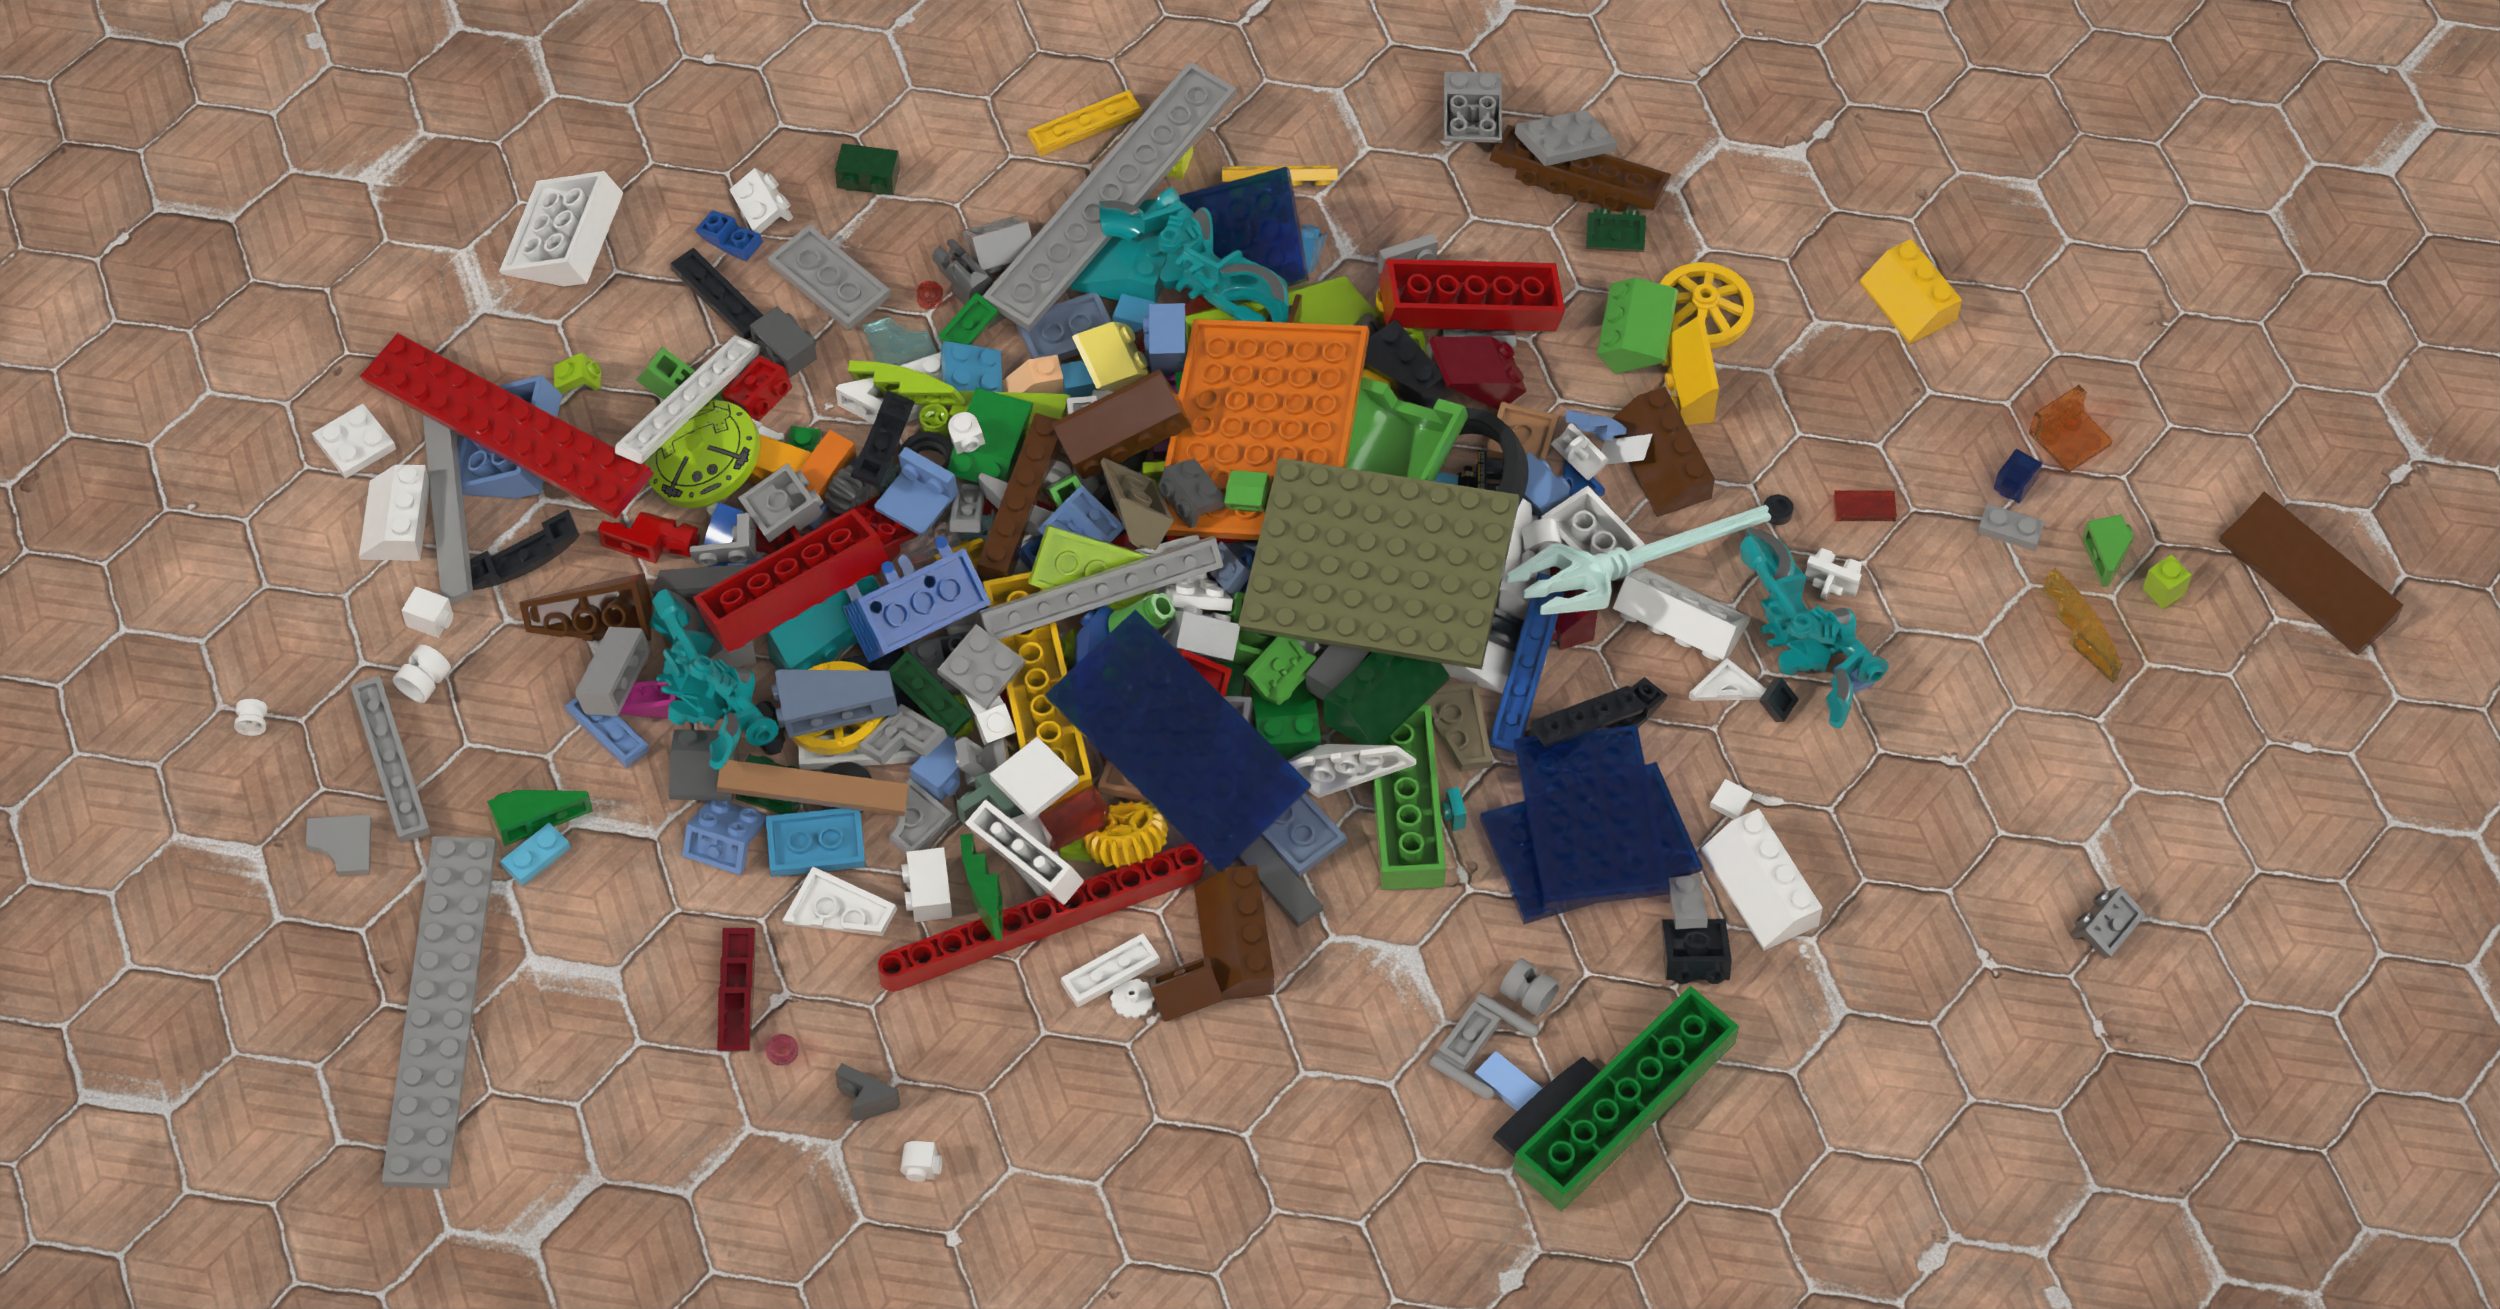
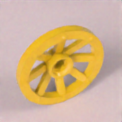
M1707 262L1690 263L1672 270L1659 283L1674 287L1679 283L1690 291L1678 293L1676 303L1688 304L1674 314L1671 333L1680 328L1678 324L1692 313L1696 316H1704V321L1712 316L1721 333L1708 335L1710 348L1715 349L1727 346L1738 340L1747 331L1752 322L1754 298L1751 289L1741 276L1729 268ZM1705 277L1704 284L1698 285L1690 278ZM1715 278L1728 285L1715 288L1713 280ZM1737 293L1743 306L1722 297ZM1719 308L1740 316L1739 321L1730 328Z
M846 661L827 662L808 669L870 671L864 666ZM886 716L832 728L835 736L833 740L818 739L830 729L792 737L791 739L798 746L813 753L822 755L842 754L859 748V744L885 720ZM847 726L859 729L849 736H844V728Z

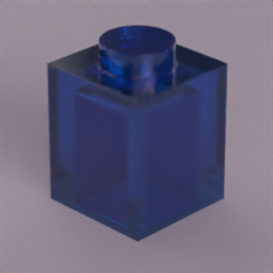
M2016 448L1999 470L1994 490L1998 491L2003 497L2012 499L2020 504L2038 480L2042 462Z

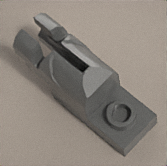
M950 239L947 241V245L950 247L949 253L947 254L939 246L934 251L932 257L940 272L951 282L952 293L965 305L976 292L983 296L992 286V279L955 240ZM999 314L987 328L990 329L1006 317Z

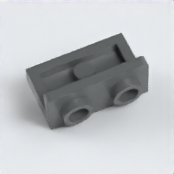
M1195 458L1164 468L1158 486L1160 493L1167 499L1177 515L1189 528L1196 527L1199 515L1225 508L1224 494Z

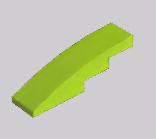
M849 361L848 372L856 381L873 378V383L883 394H886L887 390L915 401L914 405H964L965 399L955 387L931 375L881 362Z

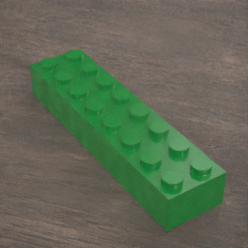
M1690 986L1515 1153L1513 1170L1562 1212L1736 1044L1739 1026Z

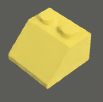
M1113 321L1072 336L1097 389L1117 391L1149 375L1146 368L1148 366L1147 359L1141 351H1138L1134 343L1136 339L1135 334L1125 323Z

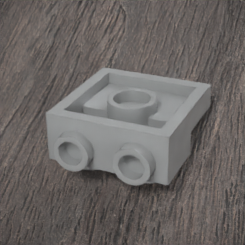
M788 463L738 497L769 542L793 525L800 531L824 514L820 509V506L824 503L814 489L808 492L806 487L810 483L801 470L795 473Z

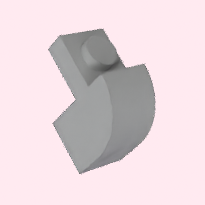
M966 737L955 741L956 763L965 772L967 785L975 788L976 776L986 772H993L1019 751L1018 747L1004 738L983 748Z

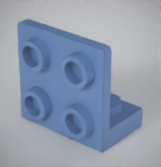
M905 447L899 454L902 472L876 502L875 510L918 535L924 536L957 496L955 474Z
M708 800L687 823L682 856L741 875L745 870L749 843L764 827L766 816L768 815L760 813L754 808H744L729 801Z

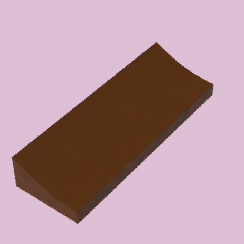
M2265 491L2220 536L2219 542L2356 655H2359L2391 627L2400 615L2403 607L2400 601Z

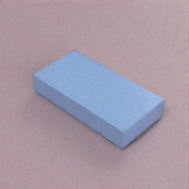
M1497 1051L1474 1073V1078L1491 1087L1494 1094L1515 1111H1518L1543 1089Z

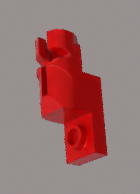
M646 512L638 514L630 529L621 523H611L602 520L597 529L601 546L655 564L663 551L668 554L691 557L690 547L698 546L700 534H697L698 527L687 523H682L677 527L676 520L667 519Z

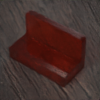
M1094 784L1046 808L1039 814L1040 820L1052 836L1049 845L1052 852L1106 825L1110 808Z

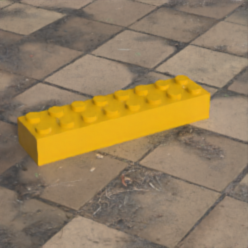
M1031 572L983 581L984 589L992 603L987 608L1046 589L1028 583ZM1056 622L999 639L1000 642L1025 659L1023 668L1006 687L1019 750L1038 737L1079 777V783L1050 806L1094 797L1092 776Z

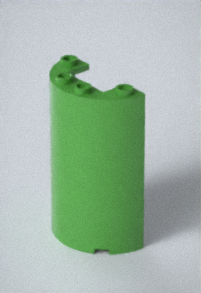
M1362 377L1346 468L1435 481L1468 418L1467 410L1464 405L1439 398L1433 409L1398 400L1388 384Z

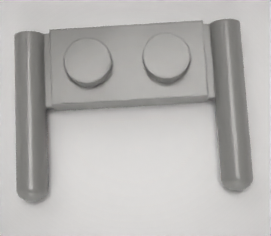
M1481 992L1440 1046L1437 1054L1432 1057L1429 1065L1485 1100H1489L1494 1094L1493 1089L1466 1073V1069L1500 1025L1501 1020L1530 1037L1538 1035L1539 1027Z

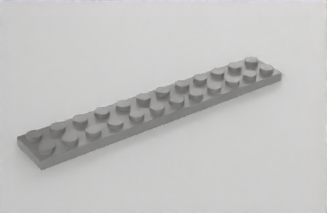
M1189 62L982 297L995 307L1000 314L1030 332L1112 238V236H1106L1102 233L1099 201L1117 200L1139 207L1236 96V88L1194 63Z
M432 837L381 1181L383 1187L449 1189L497 849L495 838Z

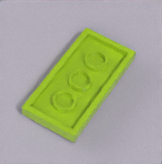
M1047 524L1028 583L1036 587L1049 589L1151 555ZM1155 589L1108 604L1107 606L1113 610L1128 607L1148 595H1153Z

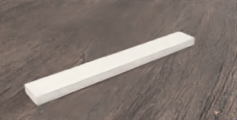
M734 335L616 444L615 453L642 464L759 355L760 346Z

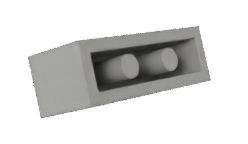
M608 628L603 639L599 642L592 661L588 663L581 682L576 687V698L584 714L619 715L651 652L642 628Z

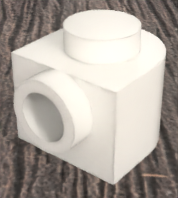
M961 412L950 419L948 429L957 454L972 452L979 446L986 444L978 420L973 414Z
M1554 519L1536 520L1521 528L1525 551L1530 550L1538 554L1552 544H1561L1558 524Z
M910 1141L904 1144L900 1171L906 1175L908 1180L914 1182H923L925 1179L935 1180V1174H941L942 1155L937 1153L935 1142Z

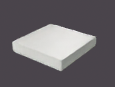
M1038 737L990 773V780L1031 820L1079 783V777Z

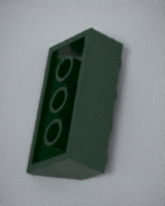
M1372 652L1324 697V723L1361 745H1381L1449 680L1450 675L1443 665L1438 662Z

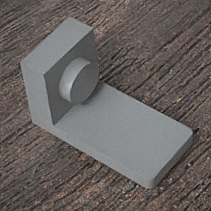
M737 514V525H734L732 529L734 542L691 546L690 554L696 564L713 566L717 562L743 563L747 559H756V524L750 514Z

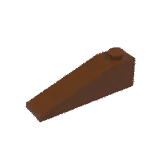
M645 573L615 578L519 602L525 629L529 633L557 637L569 636L593 642L594 640L600 641L603 639L609 627L642 628L647 641L651 640L650 620L652 617V602Z

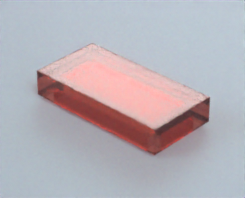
M1834 490L1835 521H1896L1895 491Z

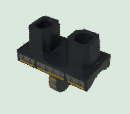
M1478 450L1476 472L1472 471L1471 466H1465L1463 472L1457 474L1459 475L1458 485L1497 491V487L1500 484H1488L1487 479H1502L1503 460L1488 459L1487 450Z

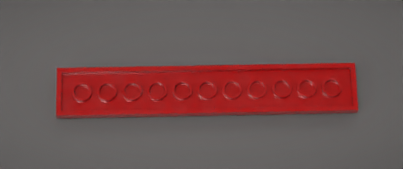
M399 333L394 336L360 375L364 383L614 519L622 513L654 475L649 466L643 463L639 464L616 454L615 448Z

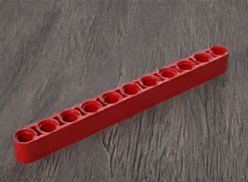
M1187 843L1155 854L1151 859L1145 858L1142 860V863L1135 862L1131 866L1125 865L1084 880L1083 884L1065 905L1048 893L1004 909L1003 940L996 941L980 918L889 951L878 960L880 984L887 991H900L1195 883L1203 876V851L1196 844ZM1187 861L1195 862L1194 865H1185L1183 863ZM1156 872L1166 873L1164 876L1154 875ZM1130 882L1137 884L1133 887L1125 886V884ZM1099 893L1107 894L1103 898L1096 897L1095 895ZM1069 904L1078 905V907L1072 909L1065 906ZM1039 915H1047V916H1049V917L1046 918V919H1037V918H1036V917L1039 916ZM1013 925L1019 927L1016 930L1006 929L1007 927ZM982 936L989 938L986 941L976 940L977 938ZM952 947L959 948V950L956 952L946 951L947 949ZM921 958L929 959V961L926 963L916 962ZM891 969L899 970L896 974L886 973Z

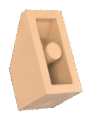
M1058 355L1027 360L1002 380V391L1064 394L1063 375Z

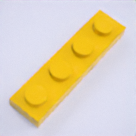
M1337 165L1222 166V182H1228V186H1238L1241 183H1245V181L1256 178L1262 186H1272L1274 181H1285V185L1289 186L1303 185V181H1314V185H1331V180H1338Z

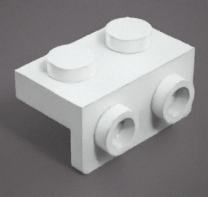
M754 168L729 190L752 230L760 234L780 216L787 221H790L793 216L788 209L791 206L789 201L776 188L779 186L776 179L770 173L764 174Z

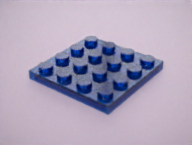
M1282 167L1179 195L1180 201L1193 212H1196L1201 207H1205L1210 211L1213 222V253L1218 258L1223 259L1232 252L1240 250L1242 257L1251 262H1256L1281 276L1286 281L1287 287L1309 281L1289 168ZM1200 295L1195 298L1196 306L1200 309L1213 306Z

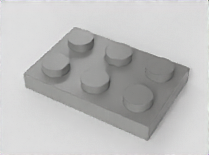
M1580 110L1516 124L1514 132L1544 166L1615 152L1618 143L1588 110Z

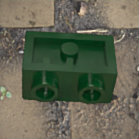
M1602 208L1594 209L1593 213L1588 212L1586 249L1644 252L1645 215H1640V212L1636 210H1624L1622 214H1611V210Z

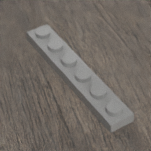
M378 676L351 684V690L400 843L431 834L381 677Z

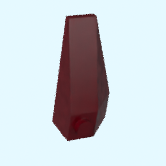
M1556 566L1550 567L1551 576L1562 571V569ZM1583 589L1565 591L1564 598L1569 599L1588 591ZM1598 610L1559 613L1552 640L1556 641L1559 650L1594 640Z

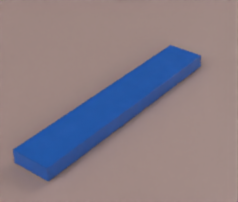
M1538 572L1535 582L1547 580L1553 576ZM1565 591L1553 592L1546 597L1530 598L1489 740V745L1492 748L1519 755L1559 613L1542 615L1540 614L1541 606L1556 596L1564 598Z

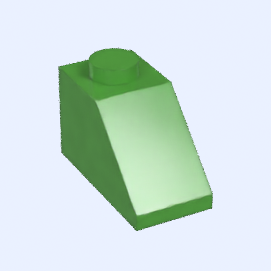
M2122 514L2087 521L2083 534L2084 543L2103 587L2110 585L2127 556L2131 542H2133L2132 528L2129 524L2126 525Z

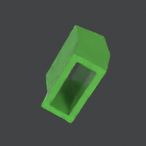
M1231 470L1224 500L1226 507L1229 510L1265 512L1271 487L1268 473Z

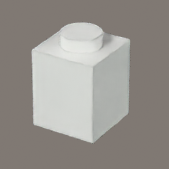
M415 586L401 610L406 627L437 638L440 637L444 628H449L454 615L449 598Z

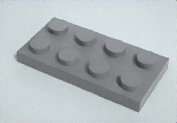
M810 224L767 258L768 265L848 331L891 297L890 289Z

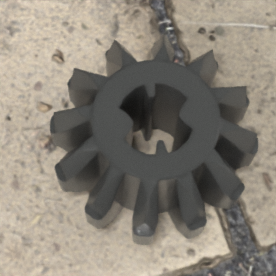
M848 465L845 469H840L838 474L833 476V480L828 484V490L824 496L826 498L825 504L830 507V510L839 515L870 499V493L874 488L870 484L850 477L854 468L852 465Z

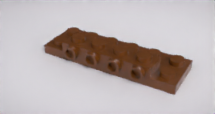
M1507 125L1502 133V143H1496L1490 156V161L1498 163L1502 167L1517 169L1515 179L1521 180L1524 185L1544 187L1553 194H1567L1576 197L1580 202L1600 204L1605 209L1611 211H1624L1629 203L1641 209L1654 210L1667 188L1671 176L1670 173L1607 154L1544 166L1514 134L1516 127Z

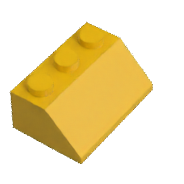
M1912 239L1887 250L1859 281V284L1908 344L1958 319L1962 299Z
M1697 316L1670 334L1666 361L1661 363V366H1666L1667 373H1665L1666 389L1671 390V398L1686 425L1713 423L1719 393V385L1704 316Z

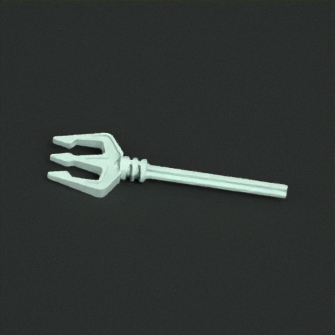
M1763 505L1629 551L1622 547H1616L1612 550L1592 555L1577 548L1555 543L1509 572L1506 582L1527 581L1530 579L1531 573L1556 566L1562 569V571L1547 580H1538L1524 590L1523 598L1546 597L1553 592L1583 589L1588 592L1569 599L1556 596L1541 606L1540 614L1547 615L1605 609L1609 606L1611 581L1628 576L1633 566L1771 520V515L1768 513V506Z

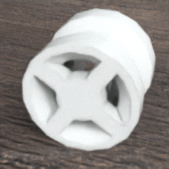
M244 699L237 702L235 711L238 718L234 722L235 730L240 734L248 736L264 733L266 722L263 718L267 714V705L257 699Z

